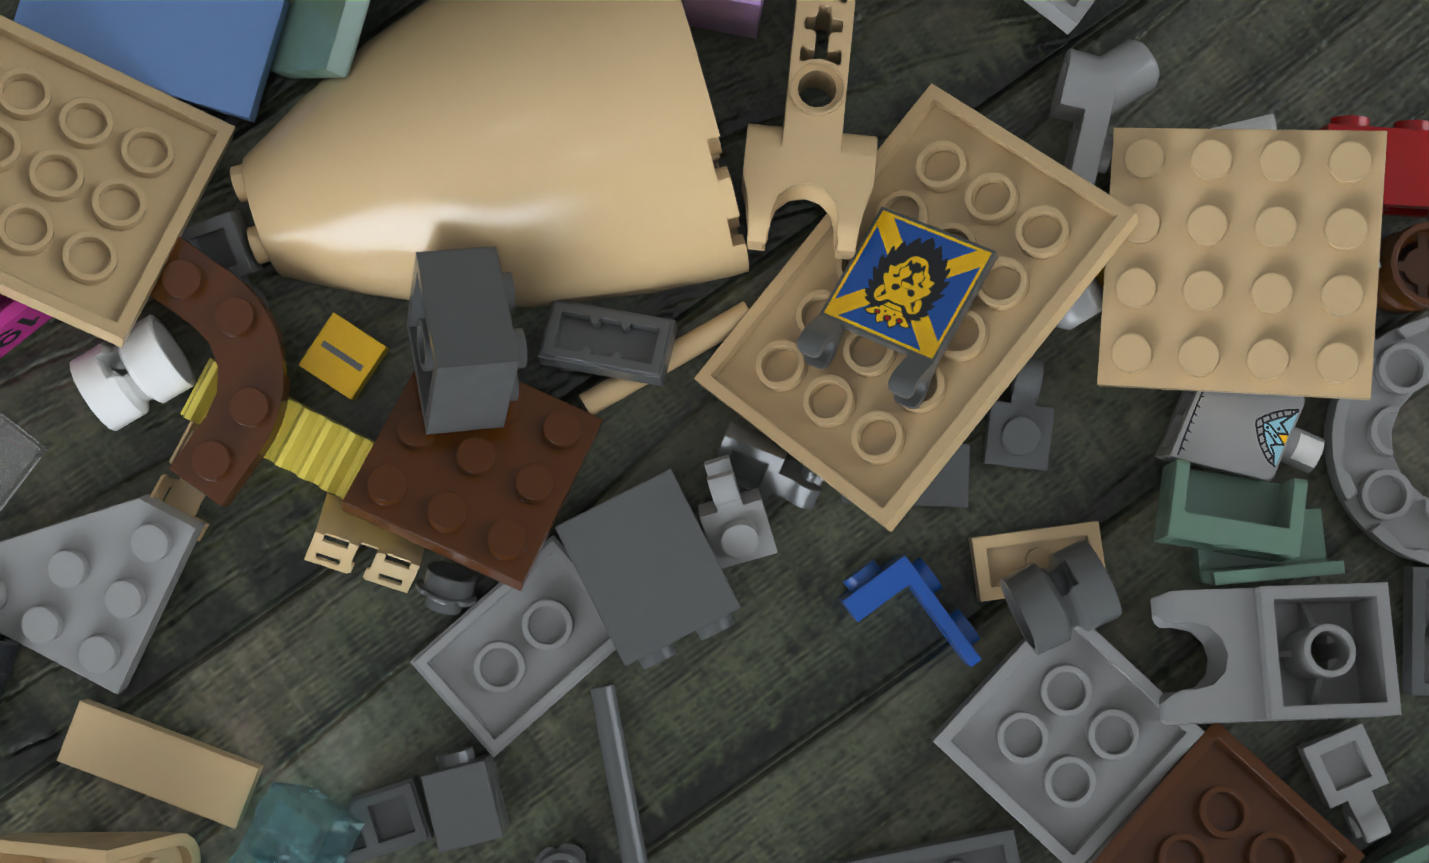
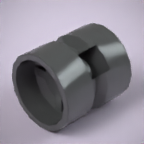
M1083 539L1050 554L1048 567L1041 568L1031 563L999 578L1008 607L1022 635L1036 655H1040L1070 641L1072 628L1076 626L1086 631H1091L1122 615L1119 598L1105 567L1091 545Z

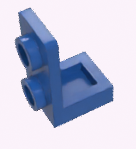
M898 553L880 567L874 559H871L843 580L849 590L838 598L857 622L908 586L960 659L970 667L981 660L972 645L981 640L979 635L958 608L948 614L934 594L943 587L921 557H918L911 563L905 555Z

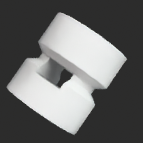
M151 314L135 323L123 348L102 342L70 361V371L82 397L99 420L114 431L147 414L151 399L164 404L196 384L195 375L183 350L166 326Z

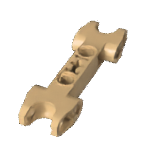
M796 0L783 127L748 123L741 187L746 214L747 249L765 251V243L768 240L770 223L775 211L788 201L805 199L819 204L831 218L834 233V258L851 260L854 257L861 220L874 187L878 141L876 136L843 133L855 0ZM815 30L827 32L828 45L825 60L813 59L816 42ZM808 88H818L825 91L832 101L824 107H812L803 102L799 94Z

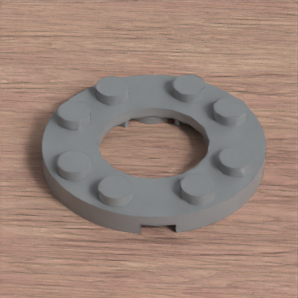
M1429 317L1401 324L1386 331L1374 340L1371 399L1331 398L1327 408L1323 438L1325 441L1324 456L1327 472L1339 502L1348 516L1360 530L1384 549L1407 560L1429 565V497L1419 493L1411 485L1408 478L1401 473L1393 457L1392 429L1400 407L1415 391L1429 384Z

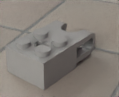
M1388 582L1169 591L1150 599L1154 624L1159 628L1189 631L1202 643L1207 656L1205 675L1195 687L1179 692H1165L1160 696V722L1165 725L1371 718L1402 715ZM1311 647H1317L1319 661H1314Z

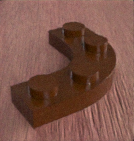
M178 237L150 296L190 323L207 340L218 365L217 394L207 416L169 467V470L220 506L229 507L273 444L285 416L290 392V378L287 377L286 359L281 341L283 336L267 305L248 284L191 243Z

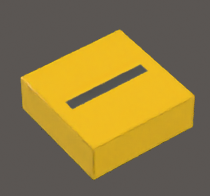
M333 312L298 365L344 396L356 401L390 348Z

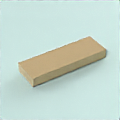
M88 698L79 701L57 758L58 762L234 829L242 824L264 766Z

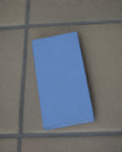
M20 0L14 22L185 103L255 123L290 2L288 0Z

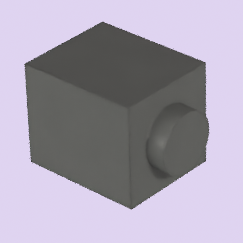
M473 746L462 747L436 755L437 766L430 767L421 776L439 853L502 838L508 830L510 823L493 756L489 752L475 756Z

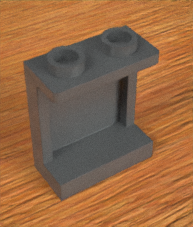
M672 469L555 527L624 666L639 660L643 669L650 668L675 655L678 651L673 642L696 631L700 640H704L735 624L730 613L740 609V603Z

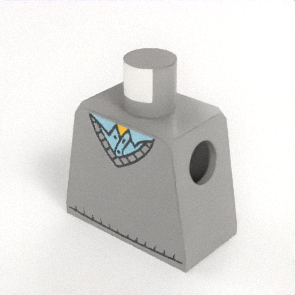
M1182 391L1155 457L1169 462L1175 459L1190 461V467L1223 475L1270 482L1275 476L1280 462L1302 472L1310 473L1322 455L1325 441L1321 437L1295 427L1305 405L1304 397Z

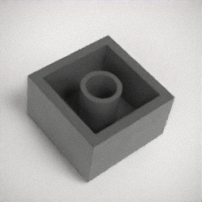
M496 246L416 252L406 324L426 435L504 427L510 402L518 401L519 381L517 370L526 368L527 344L523 329H513L510 312L515 309L514 281L511 272H501Z

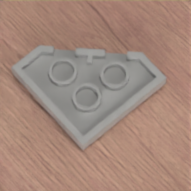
M146 494L13 538L1 540L0 633L115 694H119L128 687L205 523L156 497L151 498L150 494Z

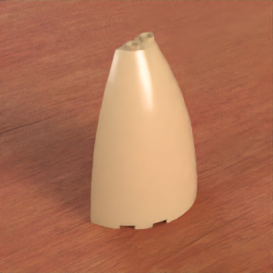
M428 0L368 40L355 52L349 76L346 78H324L304 95L243 158L242 164L230 167V176L235 193L242 204L249 203L255 226L247 228V236L257 263L263 264L271 261L276 271L282 277L355 293L410 300L416 252L494 246L497 249L501 272H511L515 287V307L550 306L552 301L558 300L575 303L649 294L749 272L746 243L743 234H739L737 227H740L737 201L727 166L719 167L718 159H720V154L722 153L719 140L720 134L681 0Z

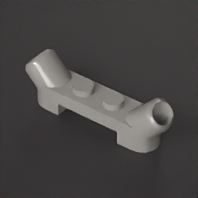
M1127 39L1100 56L1070 48L1062 62L1049 117L1073 122L1063 166L1095 185L1097 172L1105 174L1112 158L1113 136L1106 135L1110 115L1153 90L1157 85L1160 74L1158 64L1150 50L1142 42ZM1096 277L1057 324L1058 328L1071 330L1102 311L1103 289Z

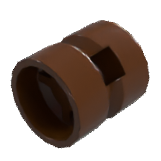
M1424 222L1381 238L1379 261L1382 267L1379 268L1377 308L1384 312L1399 315L1429 308V222Z

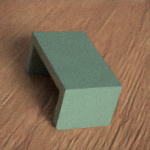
M1175 459L1165 465L1162 470L1153 542L1274 562H1283L1300 557L1308 480L1292 478L1281 484L1262 482L1254 479L1190 469V461Z

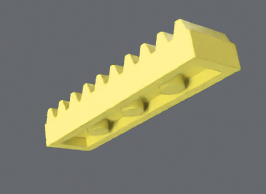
M209 358L180 413L184 418L195 421L198 424H201L207 416L217 394L218 365L215 359ZM289 397L282 425L264 458L272 461L280 468L295 473L299 478L318 485L324 491L344 499L375 441Z

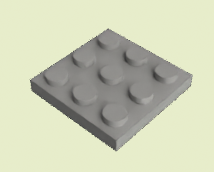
M1076 626L1072 628L1070 641L1040 655H1036L1023 636L937 729L930 739L1062 863H1085L1205 731L1197 724L1165 725L1161 723L1159 698L1164 693L1095 629L1086 631Z

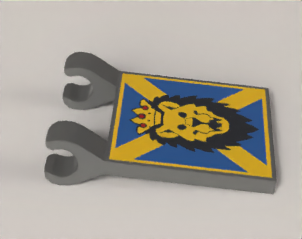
M882 206L820 314L800 334L797 340V348L804 354V360L807 364L818 369H826L832 363L844 329L906 355L907 357L892 373L888 381V388L894 394V400L897 404L915 410L920 407L926 397L938 363L998 259L997 252Z

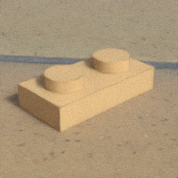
M1095 520L968 538L976 596L980 602L1005 599L999 578L1031 563L1041 568L1048 567L1050 554L1082 539L1091 545L1105 567L1099 521Z

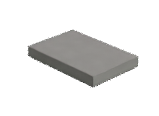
M553 535L545 542L521 591L499 582L415 656L410 663L487 751L495 757L615 651L616 648L563 543L556 535Z

